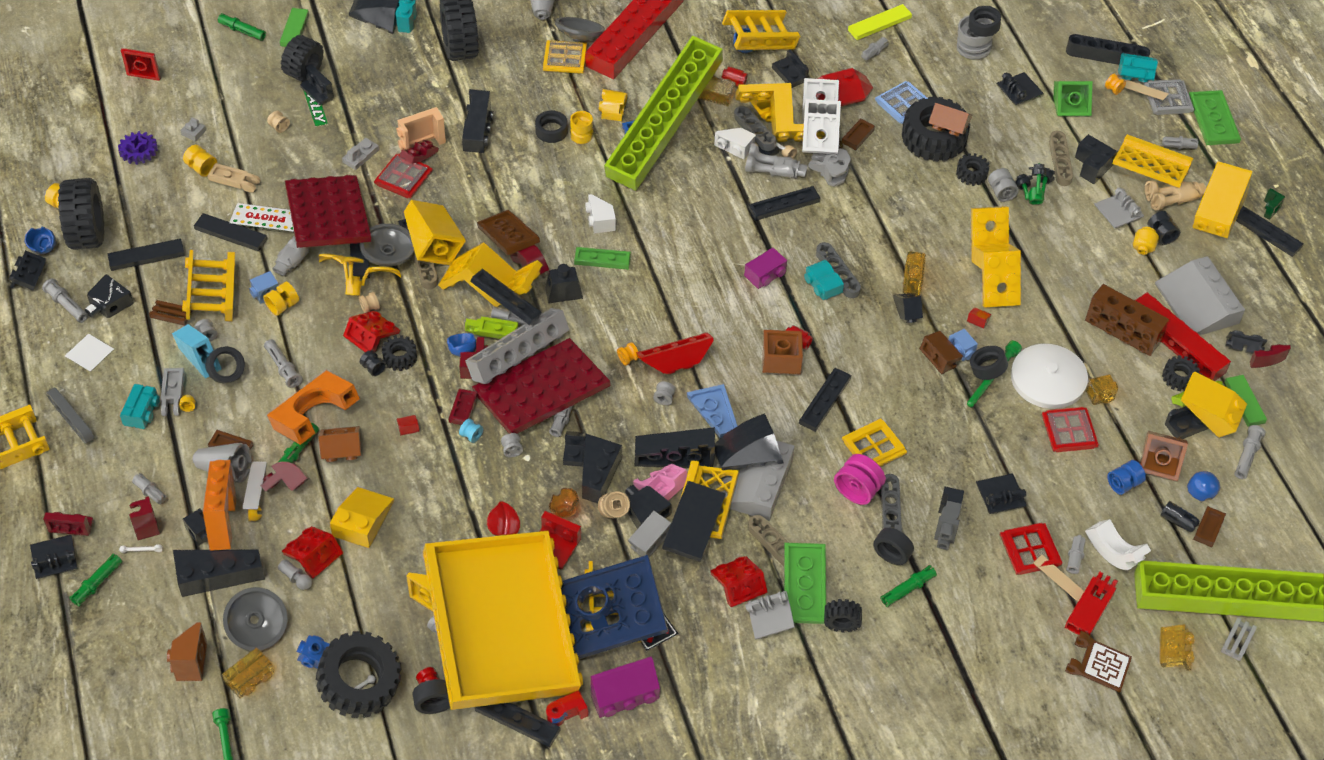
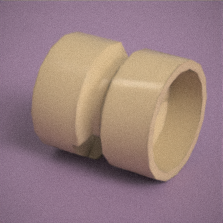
M620 491L606 493L598 501V510L606 518L622 517L630 508L628 497Z

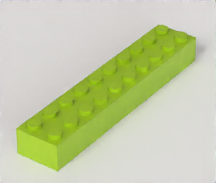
M692 35L604 165L607 178L637 191L723 62L722 48Z
M1143 560L1138 563L1134 572L1137 608L1324 622L1323 573Z

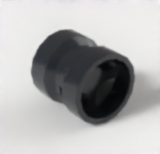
M373 350L365 352L359 361L374 377L380 375L386 368V362L378 358V355Z

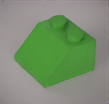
M1054 81L1053 99L1057 116H1091L1093 81Z

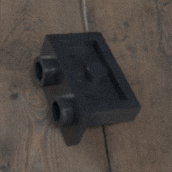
M791 49L787 50L785 58L772 63V69L785 83H791V88L804 83V78H808L809 69L807 65Z
M312 64L307 66V80L302 82L300 87L319 105L334 98L332 83Z
M25 250L23 256H18L14 265L18 267L17 270H12L8 279L12 281L10 288L13 289L14 285L18 284L34 290L46 258Z
M1187 406L1171 410L1165 422V426L1171 434L1180 439H1185L1209 429Z

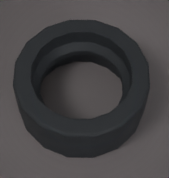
M983 5L974 8L970 12L968 27L975 35L988 37L993 36L1000 30L1001 14L996 8ZM988 18L994 22L991 24H981L976 20Z
M555 110L542 112L535 120V133L543 142L556 143L562 141L568 134V120L564 114ZM547 123H556L562 126L557 130L542 128Z
M219 347L207 357L206 371L210 378L216 382L223 384L234 382L244 372V357L241 352L233 347ZM221 354H229L236 361V370L230 376H222L215 370V359Z
M985 346L972 354L970 365L973 374L977 378L991 380L1001 376L1007 370L1008 360L1001 347ZM997 359V361L991 365L980 366L988 360Z
M890 527L882 529L873 543L877 554L885 561L894 565H904L914 552V545L909 537L903 532Z
M433 679L417 685L412 692L415 709L420 713L436 714L450 708L445 680Z

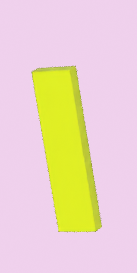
M902 4L848 26V31L856 40H859L911 19L912 13Z

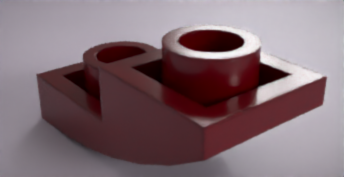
M423 140L422 142H415L414 147L402 149L400 157L411 163H417L436 154L439 148L434 146L433 142Z
M1277 344L1271 345L1269 351H1254L1250 360V367H1267L1286 360L1291 346Z

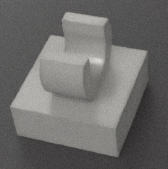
M192 117L180 131L182 136L197 141L206 132V127L200 124L199 120Z

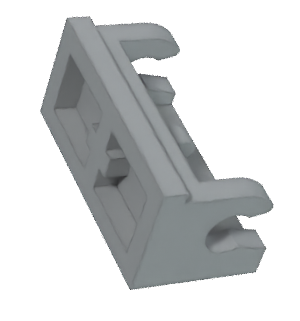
M653 511L628 539V542L632 545L631 549L641 557L645 555L650 557L665 540L671 523Z

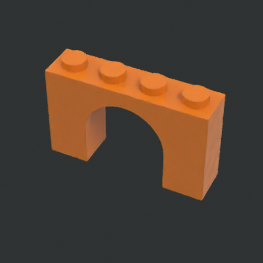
M326 370L267 414V417L275 431L301 445L315 434L309 418L303 416L308 409L321 403H332L346 410L360 398L354 384Z
M216 460L209 463L203 515L210 551L231 549L232 532L229 511H235L237 498L230 460Z

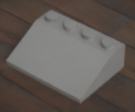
M1208 256L1192 260L1155 282L1156 287L1174 314L1199 335L1237 325L1244 314V307Z
M777 441L784 462L782 464H777V461L765 462V466L754 463L749 464L746 468L731 469L739 471L730 506L731 510L751 516L760 515L770 521L793 460L794 445ZM724 476L722 481L726 484L732 480L733 476ZM725 490L722 491V492L726 493L725 497H727V496H728V493H727Z

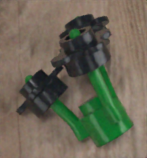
M1038 163L1034 164V167L1028 168L1032 170V175L1021 174L1016 177L1017 180L1015 181L1018 189L1024 190L1025 200H1029V203L1032 205L1043 203L1046 184L1055 180L1053 176L1055 171L1045 168V164ZM1033 176H1037L1036 187H1032L1028 192L1027 188L1031 186L1030 180L1033 179Z

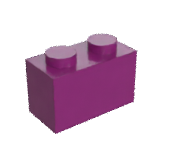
M771 248L745 264L744 276L757 289H760L786 273L787 260L775 248Z

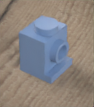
M962 329L949 336L948 340L963 355L962 361L970 360L978 345L965 329Z

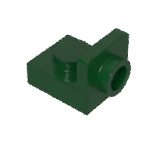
M1272 188L1267 191L1264 199L1266 203L1264 217L1269 220L1280 210L1285 199L1284 195Z

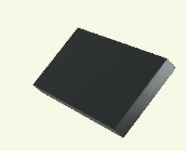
M687 481L662 549L701 562L726 493Z

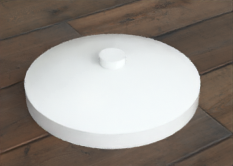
M1037 344L1025 348L1016 356L1011 369V380L1016 391L1026 401L1043 408L1059 409L1076 403L1083 396L1088 383V373L1081 359L1070 350L1053 344Z

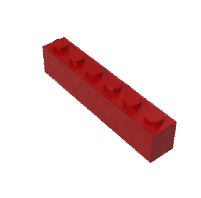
M1146 292L1135 300L1169 319L1161 342L1177 356L1181 355L1183 359L1184 356H1187V360L1193 359V364H1198L1199 373L1213 381L1227 373L1231 361L1214 348L1212 344L1203 339L1196 331L1186 325L1183 320H1180L1168 308L1157 301L1155 297Z

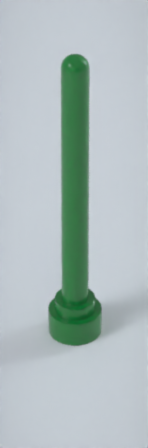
M1011 340L1005 347V355L1008 361L1011 357L1017 356L1022 351V346L1017 341ZM994 379L984 380L967 401L968 407H973Z
M220 708L212 712L213 722L219 727L224 760H233L227 726L231 720L230 710Z

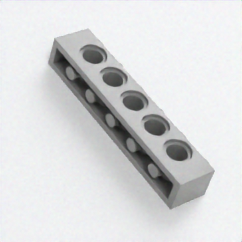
M550 308L542 313L531 325L524 324L465 360L472 380L482 384L489 383L493 377L505 373L509 367L521 363V360L525 357L534 355L535 351L548 346L554 339L561 338L564 333L569 331L563 310Z

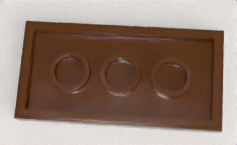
M510 210L477 222L478 228L506 255L540 243L539 236Z

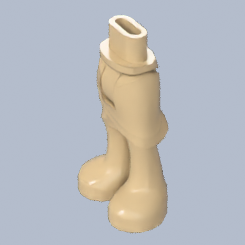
M1151 180L1147 181L1144 187L1146 199L1151 201L1150 205L1154 210H1161L1165 206L1174 203L1180 205L1183 202L1194 201L1201 198L1206 191L1205 184L1196 181L1182 182L1180 188L1173 185L1159 188L1157 182Z

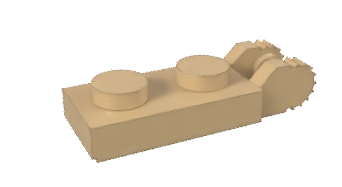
M217 163L208 174V180L239 189L242 188L246 192H254L256 190L254 184H259L261 180L258 176L247 171Z

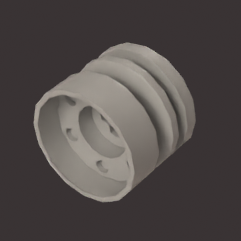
M969 15L965 16L958 24L957 51L968 59L984 58L992 49L993 36L981 37L972 33L968 27ZM981 18L976 20L978 23L981 24L993 23L988 18Z

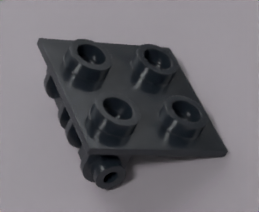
M1006 72L1002 75V81L997 82V85L1015 105L1044 95L1025 72L1013 77L1010 73Z
M1013 473L976 481L989 514L1027 506L1024 499L1026 491L1019 488Z
M72 535L30 544L33 560L31 565L36 579L78 569Z

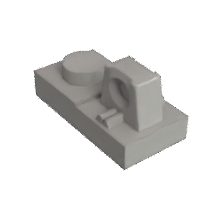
M365 138L347 151V154L342 158V162L357 170L379 151V145Z

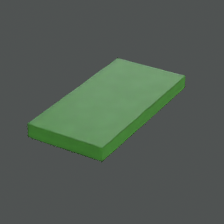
M1223 91L1189 92L1194 114L1206 145L1240 143L1241 137Z
M784 543V591H787L794 623L825 624L826 544Z

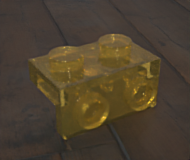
M1185 624L1161 627L1160 664L1163 668L1184 665L1187 671L1192 669V663L1194 662V653L1192 651L1194 635Z

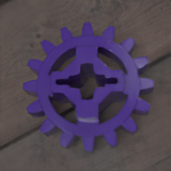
M140 131L137 134L131 132V136H124L125 140L120 139V144L118 145L119 155L123 158V161L128 160L129 164L135 162L138 165L140 161L144 164L146 159L151 161V156H156V151H158L156 139L153 138L152 134L148 136L147 132L143 134Z

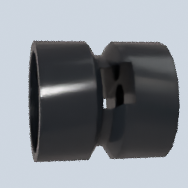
M1166 211L1155 213L1147 222L1148 227L1155 229L1159 235L1158 241L1162 245L1170 244L1180 236V229Z

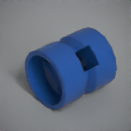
M1130 460L1121 465V467L1109 472L1107 479L1111 488L1117 494L1122 495L1131 490L1132 487L1145 482L1146 474L1137 461Z

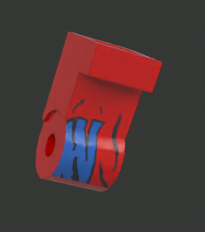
M579 691L557 699L546 707L547 721L557 726L562 725L565 720L579 715L580 719L588 717V707Z

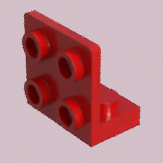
M371 311L349 317L343 336L364 352L369 350L376 352L380 338L399 334L400 329L393 322L382 317L379 312Z
M544 511L541 516L542 528L540 531H549L550 538H553V555L558 559V569L562 570L581 541V526Z
M311 526L303 530L302 534L295 540L290 541L282 550V553L299 561L307 575L314 578L342 555L343 551L333 534Z
M747 556L738 557L732 562L720 564L710 570L711 575L724 586L727 604L730 607L768 593L763 571Z

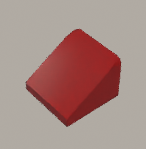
M974 307L968 314L967 322L984 329L992 314Z
M416 415L396 419L400 436L420 432Z

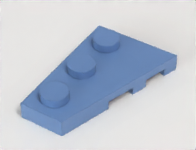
M724 384L687 392V398L710 427H715V433L719 438L737 427Z

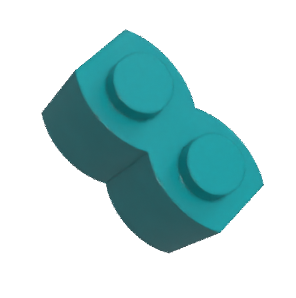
M399 0V7L396 10L398 32L411 33L414 29V20L417 17L416 0Z
M827 260L806 267L805 280L814 287L815 294L822 300L843 293L844 283L840 276L834 272Z

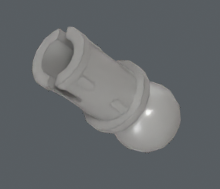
M288 559L282 560L278 565V570L284 573L290 582H296V586L300 590H307L311 587V577L303 574V570L295 567Z

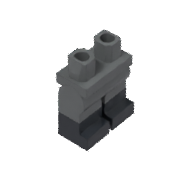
M944 486L938 513H941V516H939L934 539L938 540L937 548L949 550L950 543L954 544L960 521L958 518L964 490Z

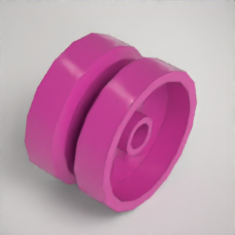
M861 454L850 456L844 463V466L834 476V483L839 492L848 500L859 505H867L874 498L876 492L882 488L886 480L881 467L871 458Z

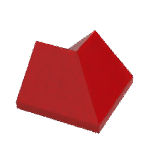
M126 48L120 50L127 76L160 81L161 78L154 53Z

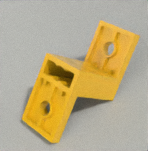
M791 83L738 86L735 94L736 101L740 100L741 103H748L751 100L767 102L770 99L772 134L777 142L788 141L787 139H794L796 142L803 141L804 124H794ZM819 131L816 133V136L822 139L826 134L823 131Z
M1009 207L971 208L972 263L982 269L983 307L1021 305V250L1009 244ZM989 221H993L994 228L988 231L986 224ZM1000 283L1006 284V289L1003 292L997 291V286Z
M483 242L455 258L438 286L444 290L449 286L453 287L458 281L462 282L465 280L493 306L498 307L501 305L470 282L472 276L483 268L520 296L523 293L527 294L531 290V284L539 276L542 264L536 260L516 271Z

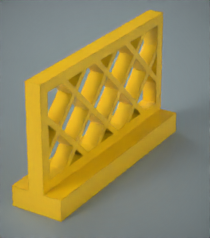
M1127 134L1112 164L1180 188L1185 176L1189 172L1193 158Z
M691 461L683 491L687 481L706 487L718 481L721 486L715 490L721 492L725 490L728 493L721 506L724 511L718 515L715 522L718 524L719 530L718 532L712 531L710 538L722 539L739 471L700 466L699 461ZM703 473H709L714 476L707 481H704L702 478ZM724 476H733L732 480L726 484L721 480Z

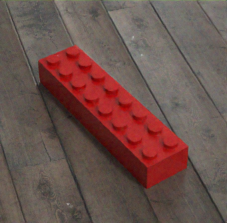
M632 0L585 52V67L615 79L684 0Z

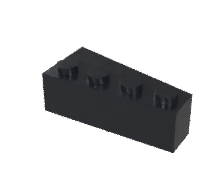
M715 427L635 436L634 466L664 468L673 464L682 468H689L691 461H699L700 466L713 467Z
M259 549L173 550L177 582L182 597L265 580Z

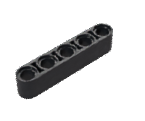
M1079 34L1070 35L1066 46V53L1069 56L1117 65L1120 64L1122 53L1149 57L1151 53L1150 49L1145 46Z

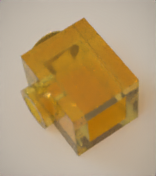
M1109 374L1089 379L1085 391L1093 405L1110 403L1115 399L1118 385Z

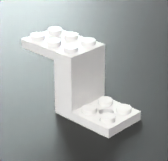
M804 78L802 152L838 154L841 101H838L839 80ZM823 93L825 99L817 100L816 94ZM819 131H823L826 134V137L824 139L817 138L816 133Z

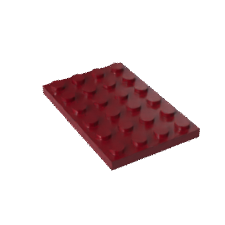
M357 175L285 180V189L297 248L371 242L370 229Z
M568 338L508 368L505 373L493 377L489 383H478L472 386V390L478 392L479 400L509 434H518L610 387L611 384L603 372L571 338Z

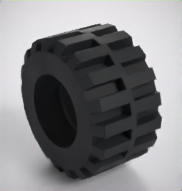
M296 35V37H293L284 49L281 57V70L286 75L301 82L306 81V67L312 64L319 70L324 58L323 46L304 35Z

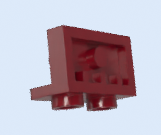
M45 512L43 518L48 532L89 536L94 521L93 517L63 514L61 512Z

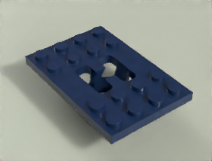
M648 555L562 581L561 593L566 597L565 612L570 616L569 631L574 635L573 650L574 653H577L578 659L668 632ZM607 591H613V600H610ZM597 594L606 596L605 606L596 613H592V610L585 612L581 607V604L587 597ZM618 613L620 620L609 625L606 616ZM590 621L594 630L583 632L582 624Z

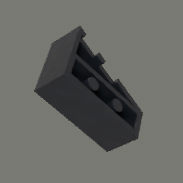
M469 89L470 104H467L466 108L468 114L464 122L462 136L463 151L484 153L485 146L489 144V136L487 135L491 133L490 121L494 119V111H491L490 91Z
M585 433L582 499L598 503L600 497L606 494L622 460L621 444Z

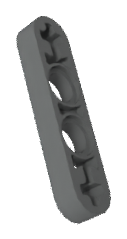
M737 107L734 110V116L738 124L743 129L756 135L755 142L761 149L765 151L775 149L776 138L748 107Z
M826 242L818 244L816 256L819 261L837 262V266H832L834 272L838 275L845 274L847 276L846 279H842L844 283L843 294L848 298L858 297L861 285L832 245Z
M55 387L46 392L49 401L85 444L95 439L90 428Z
M886 474L885 484L881 488L882 529L894 527V529L902 532L899 478L894 474ZM887 482H891L892 490H889V484ZM887 497H893L896 500V502L891 504L888 503L885 499ZM894 514L897 519L889 520L886 515Z

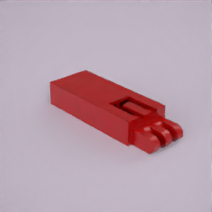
M1101 571L1097 577L1093 576L1064 628L1077 635L1081 631L1091 635L1114 596L1118 580L1114 579L1112 584H1109L1108 582L1111 577L1108 575L1104 581L1101 580L1104 574ZM1095 591H1096V594H1095V595L1098 596V597H1100L1101 594L1103 593V594H1104L1103 598H1102V599H1099V598L1093 596L1094 593H1095Z

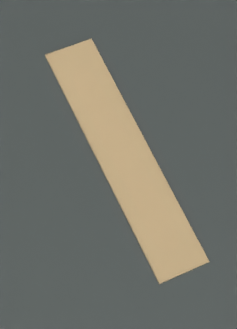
M1125 80L1126 85L1124 88L1160 100H1164L1169 94Z
M1041 555L1034 564L1078 602L1084 590L1055 565L1041 566L1044 561H1048L1047 558Z

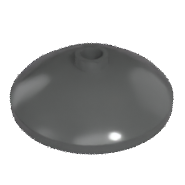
M559 17L555 20L556 27L564 35L573 38L575 42L592 40L599 37L605 31L604 26L583 18Z
M379 224L369 228L371 242L360 243V250L363 256L370 262L381 266L402 264L408 261L415 252L409 231L396 224Z
M251 587L241 590L229 600L223 613V627L228 638L236 646L249 651H260L273 646L282 637L287 626V611L284 603L274 592L265 588ZM252 616L258 618L256 624L251 623L250 618Z

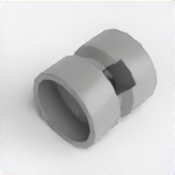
M997 169L989 175L988 182L998 201L1006 202L1016 197L1019 190L1008 169Z

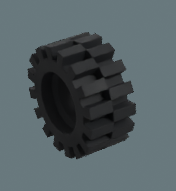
M968 153L967 156L963 155L958 161L957 178L961 179L962 183L966 182V185H969V183H972V186H975V183L981 185V182L984 183L987 180L990 168L989 162H987L986 158L982 159V155L977 157L976 153L971 156V153ZM967 168H975L978 171H971Z
M395 335L393 340L391 337L388 338V342L385 341L383 343L384 346H382V356L387 368L390 369L392 367L393 371L399 368V371H402V368L408 370L409 366L413 367L417 361V350L414 341L410 340L408 336L404 339L403 335H400V338H397V335ZM398 350H403L407 352L402 356L393 355V353Z
M1178 355L1177 359L1175 356L1169 359L1162 373L1163 381L1166 382V385H1172L1171 389L1173 390L1178 388L1177 391L1181 392V389L1185 391L1192 373H1199L1200 371L1197 368L1198 364H1193V359L1187 360V356H1184L1183 359L1181 355ZM1174 371H1182L1186 373L1187 376H1180L1176 374Z
M838 599V602L832 600L831 603L828 602L824 609L825 626L830 630L834 628L835 632H838V630H841L842 633H845V630L852 632V629L856 631L862 625V607H860L859 603L855 604L853 600L849 602V599H845V601Z

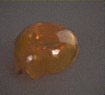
M562 488L559 495L553 494L549 503L550 512L563 519L573 516L579 509L577 492L572 488Z

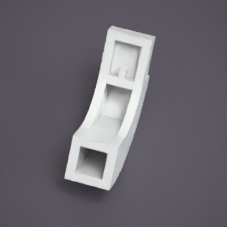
M1110 519L1100 521L1085 530L1088 538L1100 555L1119 569H1131L1146 558L1144 555L1151 551L1148 544L1133 546L1125 542L1116 531Z

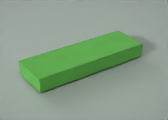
M291 9L280 39V46L286 47L293 37L302 35L309 15L308 9Z
M576 247L574 265L629 270L631 252Z
M1244 375L1226 378L1225 384L1227 388L1235 391L1247 403L1242 416L1247 427L1265 424L1267 418Z

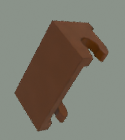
M941 331L924 336L919 348L941 375L956 368L955 362L962 360L963 357Z

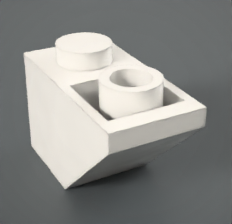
M743 128L721 130L715 133L714 145L745 159L749 154L751 143H755L756 135Z
M592 194L588 195V202L585 203L586 212L590 213L588 221L589 226H593L594 233L615 231L616 218L613 205Z

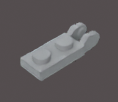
M164 368L161 390L162 416H167L168 403H174L173 413L175 416L180 415L179 402L183 393L184 368Z

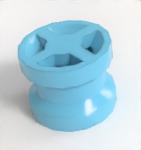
M467 419L461 425L459 435L467 437L471 443H475L481 437L484 429L480 424H474L472 419Z

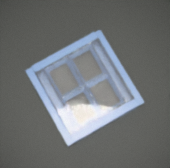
M905 81L875 97V100L897 122L903 124L908 107L922 98H928L910 82Z

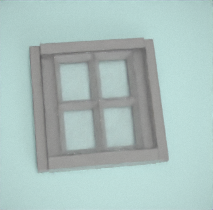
M1184 80L1144 82V86L1169 93L1164 100L1148 96L1153 114H1183L1194 111Z

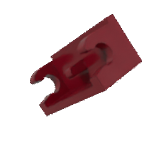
M149 496L132 502L129 505L131 509L140 507L139 511L129 514L137 540L160 535Z

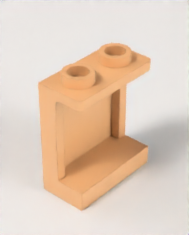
M437 107L398 120L396 131L400 138L398 140L400 150L409 149L411 146H414L415 142L432 140L434 138L439 145L446 143L444 118Z

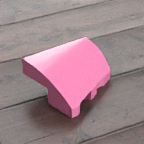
M670 464L659 471L650 473V478L643 481H639L638 478L635 479L633 484L639 490L650 486L664 498L670 500L684 487L688 473L686 469Z

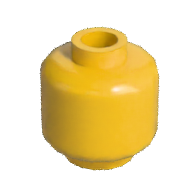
M1142 227L1135 233L1133 247L1142 255L1152 253L1156 250L1159 235L1151 227Z

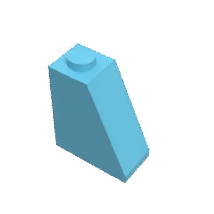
M187 324L172 333L180 351L206 379L209 377L206 371V360L214 350L208 337ZM217 358L214 362L216 372L222 369Z

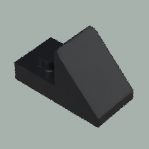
M566 432L563 465L583 467L586 432Z

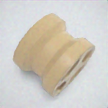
M278 110L272 112L267 120L268 124L274 127L278 133L284 132L290 125V120Z
M374 292L369 293L368 296L362 295L359 297L364 313L370 312L372 309H380Z

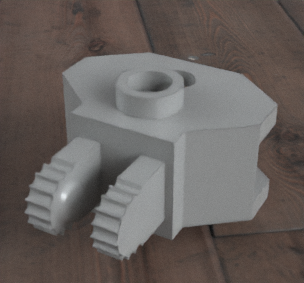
M838 149V154L825 155L813 153L811 157L813 160L808 164L809 168L821 172L820 176H823L830 186L835 187L844 183L849 171L848 165L851 161L847 150Z

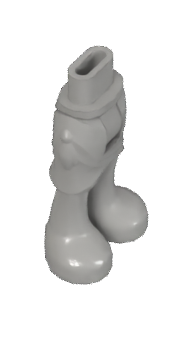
M751 143L745 172H768L771 176L779 175L797 178V176L805 177L808 165L800 164V161L791 157L762 154L759 152L758 145Z
M293 236L277 255L276 265L272 270L282 276L287 272H291L309 253L310 247L297 248L295 237Z

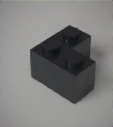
M1088 134L1078 144L1075 158L1083 163L1080 177L1095 184L1114 165L1112 163L1118 151Z

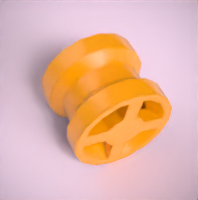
M1114 73L1107 79L1105 88L1111 89L1115 95H1118L1124 89L1126 81L1119 79L1118 75Z
M632 342L628 343L624 348L620 347L617 349L618 357L625 366L630 364V361L639 359L636 355V352L639 351Z

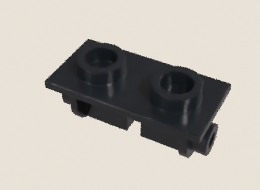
M1234 330L1230 331L1226 336L1229 339L1226 340L1225 346L1229 347V349L1243 351V346L1245 345L1247 346L1246 353L1253 354L1254 351L1265 350V347L1262 346L1266 344L1267 339H1263L1260 335L1249 336L1245 335L1242 331Z

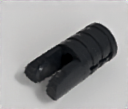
M1170 500L1160 515L1188 532H1193L1196 529L1195 527L1200 524L1197 517Z

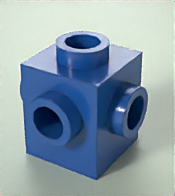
M309 635L305 641L301 640L296 652L300 653L297 661H300L305 667L317 668L323 651L330 644L324 642V639L319 636Z

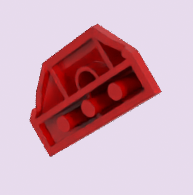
M854 68L822 75L818 78L839 80L838 101H841V106L864 101L873 90V86L867 76ZM818 93L816 94V99L824 100L825 95Z
M708 332L639 351L636 352V355L643 362L663 374H672L678 369H689L699 364L712 345L714 338Z

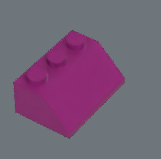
M652 656L591 676V698L599 718L604 716L611 717L617 712L632 710L638 705L650 704L660 698V686Z

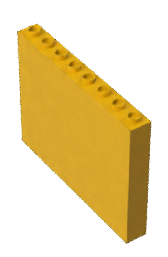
M549 531L425 543L423 557L450 710L569 695L579 691L583 685L582 674L578 673L577 669L579 664L578 655L573 650L574 635L569 631L570 616L565 612L566 597L561 593L562 578L557 574L558 559L553 555L554 541L553 538H550Z

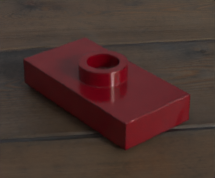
M458 389L448 419L449 423L462 425L467 419L471 418L478 392Z

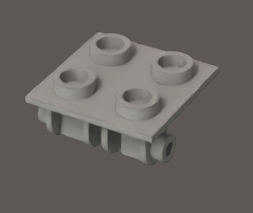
M1119 187L1115 190L1116 194L1114 196L1094 203L1114 228L1144 217L1140 211L1141 208L1135 204L1131 196H1127L1124 188L1121 189Z
M779 591L777 594L770 596L766 595L764 598L760 597V599L754 601L750 600L745 604L747 612L750 613L755 640L795 628L787 591Z

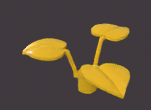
M319 254V263L334 259L344 265L346 295L360 296L361 286H365V280L370 272H390L401 278L399 270L379 266L367 268L362 281H360V277L353 276V262L364 263V260L335 254ZM347 262L349 263V274H348Z

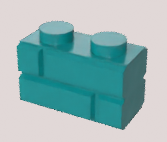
M1122 53L1118 74L1125 80H1132V77L1138 78L1140 82L1154 80L1158 60L1152 57Z
M140 384L133 385L120 414L124 426L145 429L147 423H151L153 410L160 403V396H158L155 387H145Z

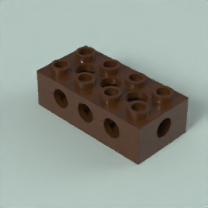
M1102 284L1091 299L1085 321L1136 348L1140 352L1151 356L1162 341L1169 319L1113 288Z

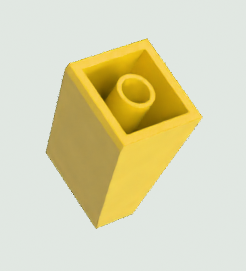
M1218 161L1196 212L1193 228L1228 239L1240 209L1246 200L1253 171Z
M411 200L404 210V215L417 260L450 266L466 242L464 236L443 205Z

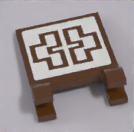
M1081 631L1074 644L1078 647L1086 648L1082 663L1071 658L1065 672L1071 675H1081L1120 693L1132 656L1092 639L1088 633Z

